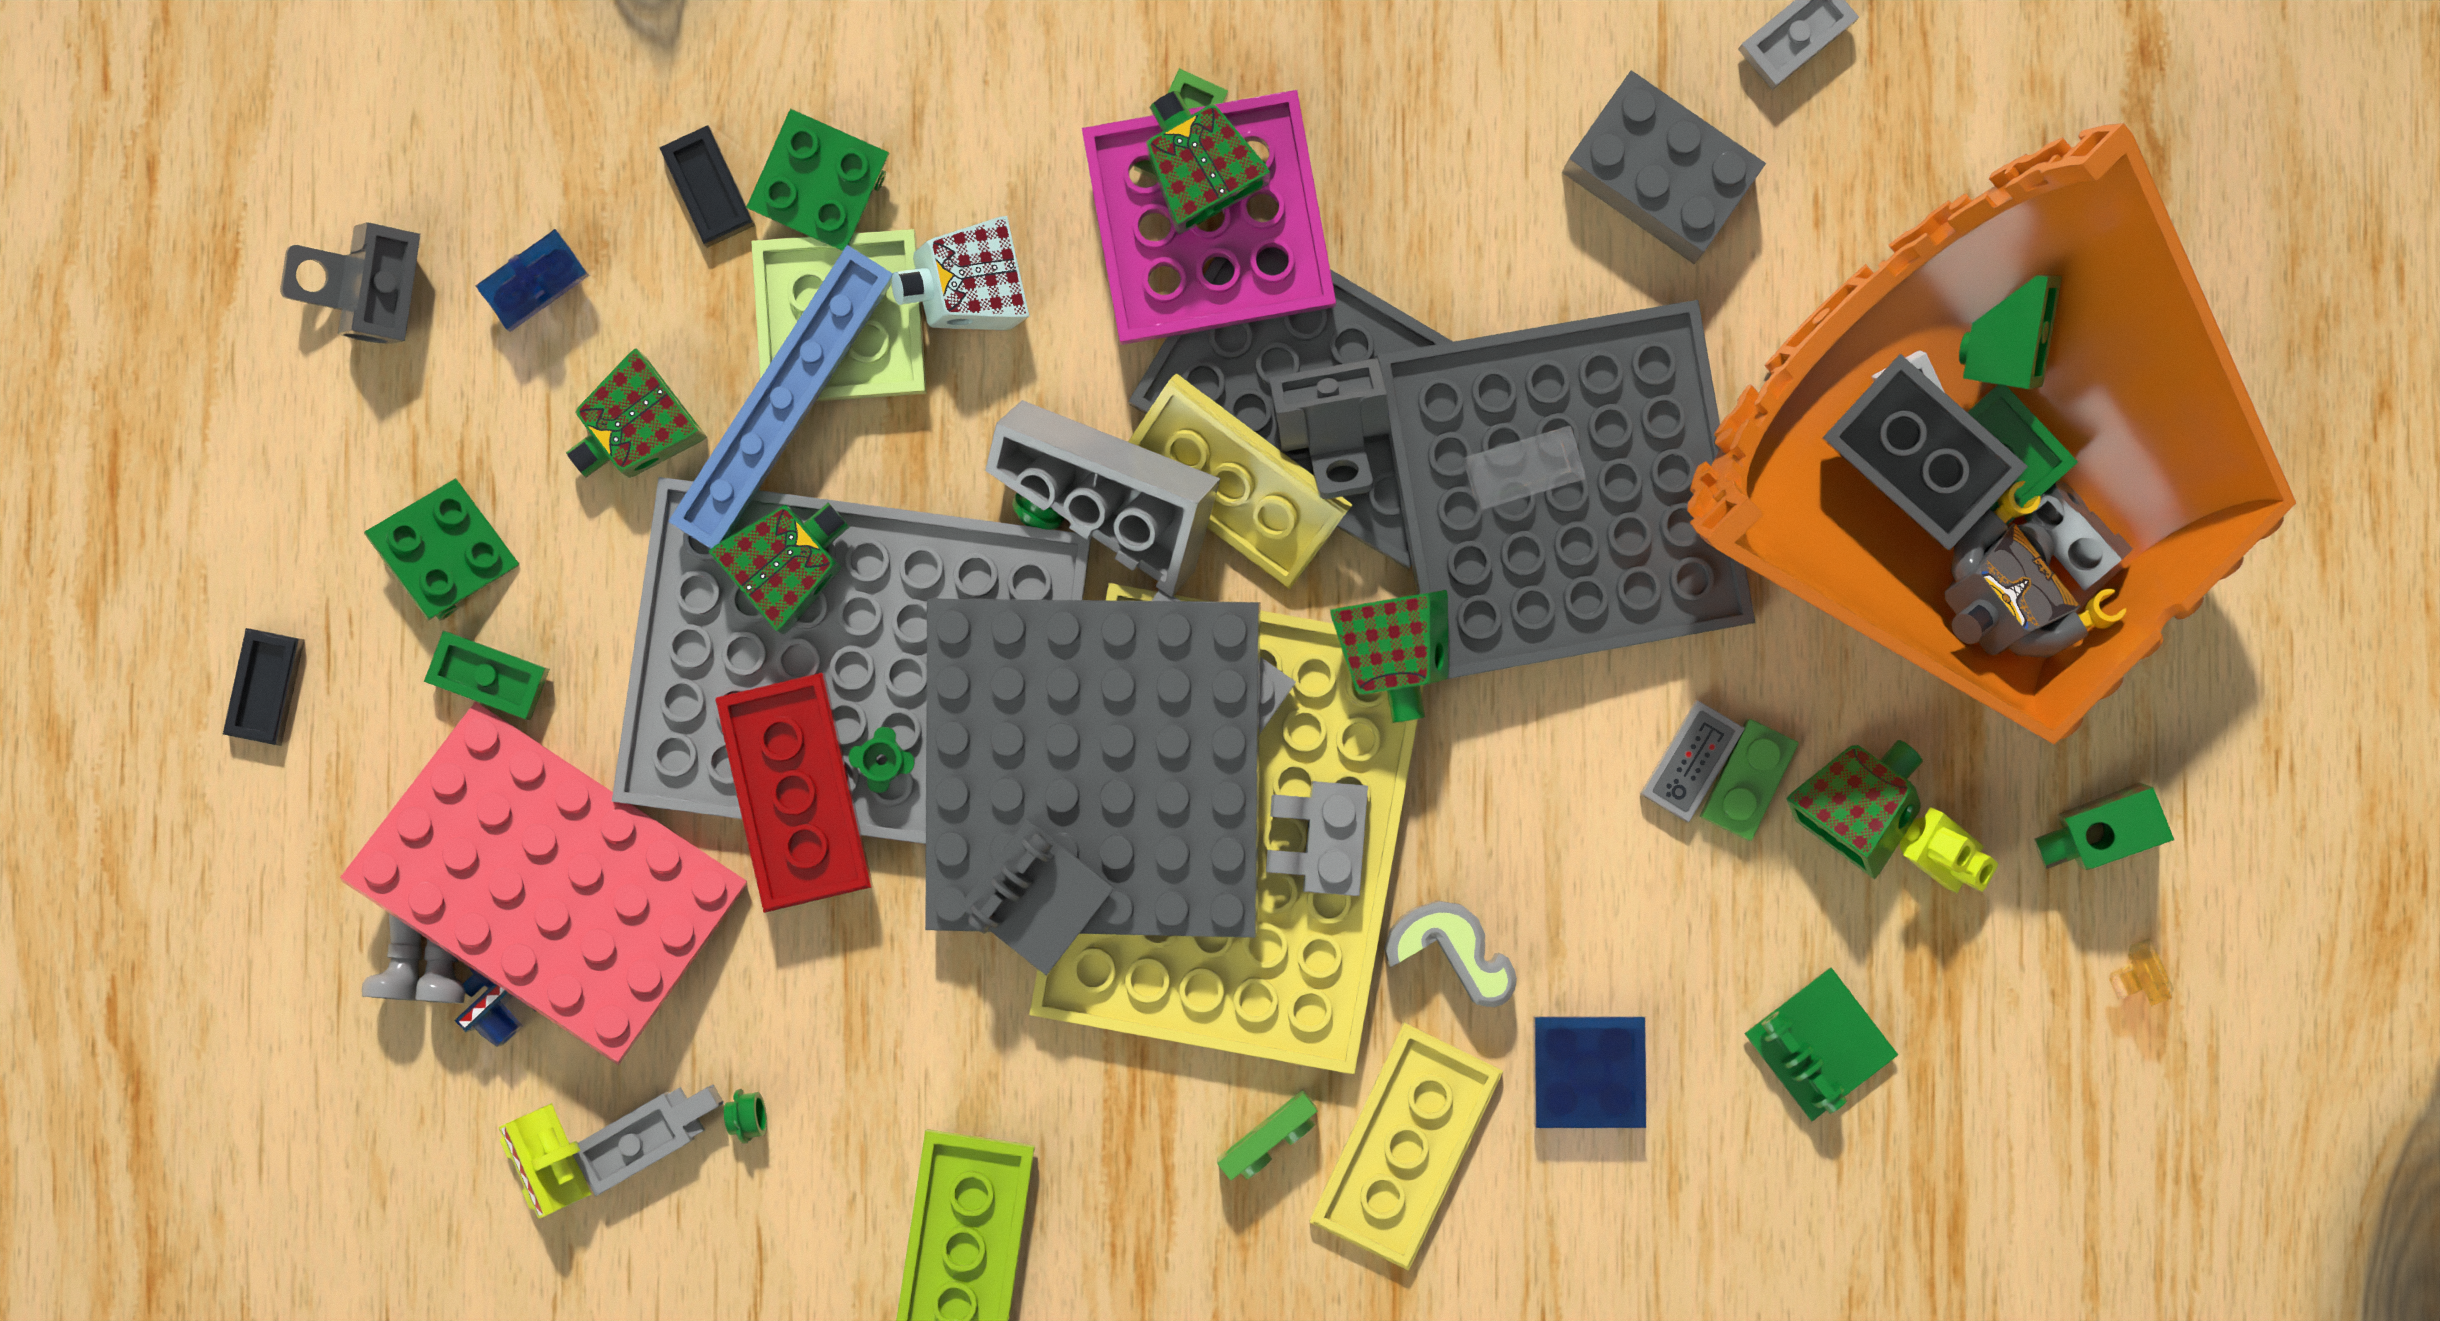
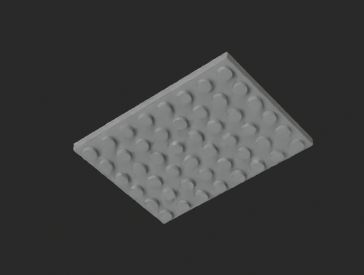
M659 477L612 802L742 819L715 698L809 675L825 673L861 834L864 836L926 844L927 599L1083 600L1092 536L1086 540L1074 532L1046 530L1030 526L758 490L728 538L784 505L790 507L803 522H806L829 502L850 527L826 547L828 552L841 566L840 571L791 630L783 635L770 625L708 552L710 550L709 547L668 522L693 481ZM888 727L895 731L896 742L902 750L914 756L915 766L909 774H900L893 779L887 791L876 793L868 788V779L862 774L860 769L850 764L849 752L854 746H862L865 742L872 739L876 729ZM881 754L877 757L879 765H884L887 762L885 755Z

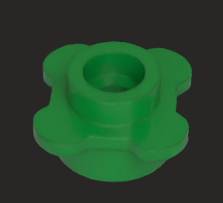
M888 727L876 729L872 739L865 742L862 746H854L849 752L850 764L860 769L862 774L868 779V788L876 793L887 791L893 779L900 774H909L915 766L914 756L902 750L896 742L895 731ZM881 754L887 758V762L884 765L877 763V757Z

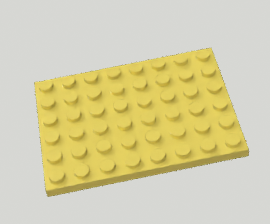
M1109 583L1106 600L1151 601L1157 592ZM1174 595L1180 601H1206ZM1261 611L1260 657L1293 679L1296 684L1259 735L1257 936L1251 938L1079 934L1047 976L1040 970H1037L1029 1015L1355 1075L1418 719L1392 723L1387 691L1359 695L1355 689L1333 623ZM1420 685L1421 695L1423 693L1424 685ZM1311 781L1368 786L1360 896L1304 892V875L1266 872L1267 850L1306 853L1308 820L1270 817L1272 795L1310 798Z

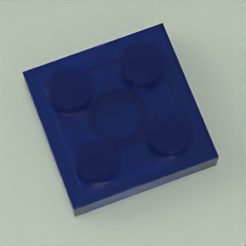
M1533 1016L1534 1127L1646 1128L1645 1017Z

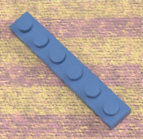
M849 245L845 247L670 517L669 523L710 549L728 538L891 286L893 273Z

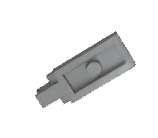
M714 1084L688 1099L681 1087L671 1093L667 1091L580 1141L578 1145L581 1151L573 1154V1157L595 1196L694 1140V1136L705 1130L699 1117L724 1104V1101Z

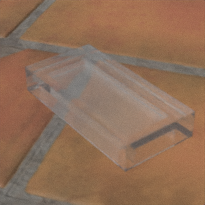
M1571 425L1463 458L1478 511L1586 479Z

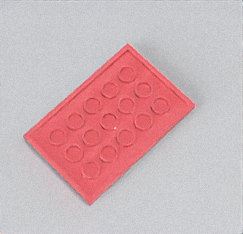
M476 701L340 877L343 883L618 1066L747 887L745 879L632 804L612 802V791Z

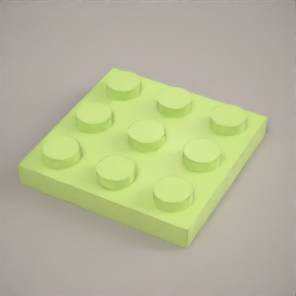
M914 229L854 233L849 246L891 273L915 269L913 256L917 250V240ZM812 237L751 241L760 378L843 251ZM891 284L816 402L927 394L921 302L897 304Z

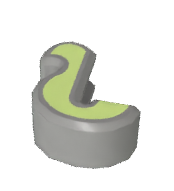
M1436 900L1412 908L1401 916L1390 929L1384 947L1388 966L1390 967L1437 940L1471 1000L1477 1005L1485 1007L1503 1005L1515 991L1517 978L1509 958L1501 953H1495L1490 961H1485V932L1479 919L1460 904Z

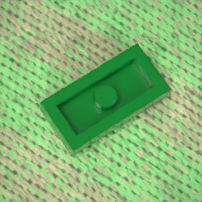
M443 631L424 682L515 716L531 720L550 669L456 634Z

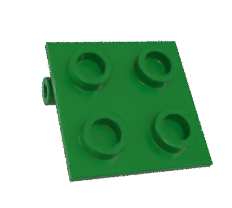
M790 108L746 208L843 251L850 244L873 190L879 191L886 177V171L883 170V167L890 153Z
M456 478L364 531V535L428 621L435 616L439 621L446 619L458 609L455 604L519 566V562Z
M1832 967L1828 968L1744 1033L1811 1122L1825 1111L1831 1114L1840 1109L1847 1102L1846 1095L1898 1056V1053Z

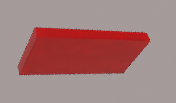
M818 673L716 697L715 701L763 912H771L872 888L873 882L825 673Z

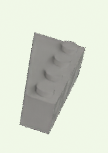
M1023 400L996 423L985 469L986 472L1042 510H1046L1048 507L1054 509L1055 512L1071 523L1070 529L1086 540L1092 536L1117 553L1114 559L1132 571L1138 567L1159 581L1156 587L1170 597H1173L1195 572L1220 482L1218 477Z

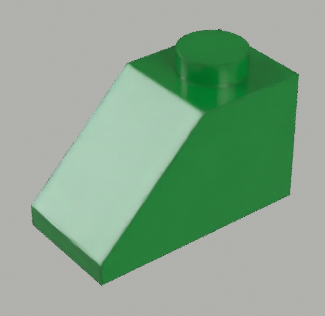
M2035 276L1972 323L1971 332L1964 334L1959 350V362L1961 365H1965L1963 379L2024 389L2043 387L2062 276Z

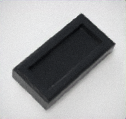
M709 125L659 147L702 242L707 248L756 226Z
M250 628L245 629L223 735L282 746L304 639Z

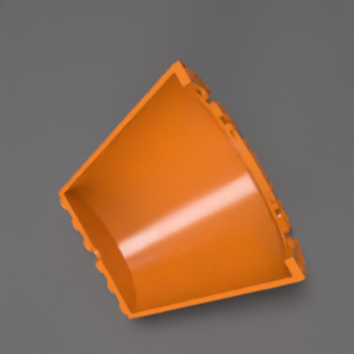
M2124 123L2102 125L2082 130L2078 135L2081 141L2075 147H2071L2062 137L2046 144L2034 154H2025L1991 173L1989 180L1993 183L1994 187L1973 200L1967 194L1961 195L1953 203L1948 200L1928 214L1919 225L1904 232L1888 246L1893 250L1894 254L1887 261L1883 260L1879 263V269L1875 273L1867 264L1860 268L1824 301L1767 361L1764 366L1771 372V376L1764 383L1759 393L1750 384L1739 396L1736 407L1723 419L1714 433V436L1717 438L1715 444L1720 450L1712 465L1710 466L1705 461L1696 469L1690 491L1694 495L1689 500L1687 509L1694 518L1690 521L1691 525L1707 544L2054 745L2060 739H2065L2077 731L2083 722V716L2099 700L2105 699L2116 692L2123 683V676L2139 660L2149 657L2159 649L2164 640L2161 630L2167 621L2173 616L2181 620L2195 613L2203 603V596L2219 580L2235 573L2244 561L2243 556L2259 540L2275 533L2283 524V516L2296 504V500L2135 137ZM2058 275L2062 276L2043 387L2033 389L2007 387L2078 461L2059 480L2069 485L2082 498L2091 512L2094 511L2114 535L2119 533L2133 548L2123 560L2085 591L2054 555L2051 558L2050 569L2081 606L2075 611L2077 615L2085 612L2087 603L2105 589H2113L2115 592L2099 602V607L2104 614L2114 616L2125 608L2127 610L2125 615L2111 627L2104 629L2092 626L2087 629L2088 636L2051 657L2017 656L2010 649L1992 656L1986 653L1979 642L1966 644L1959 640L1953 632L1952 621L1956 613L1945 601L1944 592L1954 580L1951 574L1954 546L1950 550L1942 547L1822 440V437L1874 382L1871 377L1872 375L1887 368L1899 354L1906 358L1919 350L1927 353L1944 392L1967 412L1997 384L1963 379L1965 365H1961L1959 362V350L1964 334L1971 332V326L1974 321L2035 276ZM2024 516L2016 517L2007 526L2009 527L2014 523L2022 525L2027 523Z

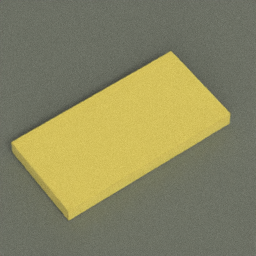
M1177 373L1168 381L1128 441L1220 478L1207 528L1288 589H1291L1352 506L1343 497L1322 499L1318 494L1315 476Z
M1403 1022L1311 1214L1309 1222L1409 1271L1500 1080L1503 1070Z

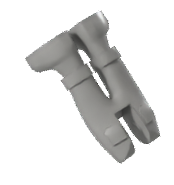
M389 913L391 944L388 945L387 957L391 958L387 970L380 974L371 975L364 980L362 984V997L464 1004L466 990L463 983L456 978L453 969V962H458V959L427 939L424 955L427 965L424 976L419 979L422 935Z

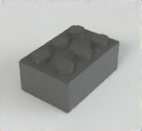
M1631 70L1571 154L1562 173L1695 264L1766 163Z
M1901 354L1893 360L1822 437V440L1946 550H1950L2028 467Z

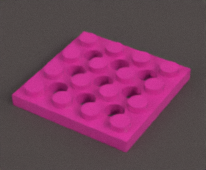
M1297 90L1214 104L1246 142L1256 141L1266 147L1269 158L1265 164L1270 171V184L1223 210L1225 220L1222 226L1211 232L1200 230L1195 226L1179 235L1172 222L1158 182L1152 187L1141 188L1136 186L1129 177L1131 168L1137 162L1143 160L1150 161L1146 142L1162 132L1154 115L1082 128L1120 345L1336 307ZM1206 106L1191 108L1189 111L1192 115ZM1259 194L1271 196L1279 207L1277 215L1267 222H1259L1252 219L1246 209L1251 198ZM1152 213L1165 216L1171 224L1169 234L1160 241L1145 239L1139 231L1140 222L1145 216ZM1269 247L1282 250L1288 258L1287 268L1282 273L1274 276L1264 274L1256 263L1259 253ZM1214 257L1228 259L1235 270L1232 279L1223 285L1209 283L1202 273V269L1209 259ZM1163 266L1173 268L1181 278L1177 290L1168 295L1154 292L1148 283L1151 273Z

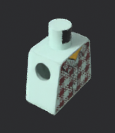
M1007 216L997 217L926 241L914 252L915 269L894 272L892 275V291L897 304L923 302L927 323L933 328L1009 330L1029 317Z

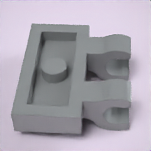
M1311 781L1310 798L1272 795L1270 817L1308 820L1306 853L1267 850L1266 872L1304 875V892L1360 896L1368 786Z

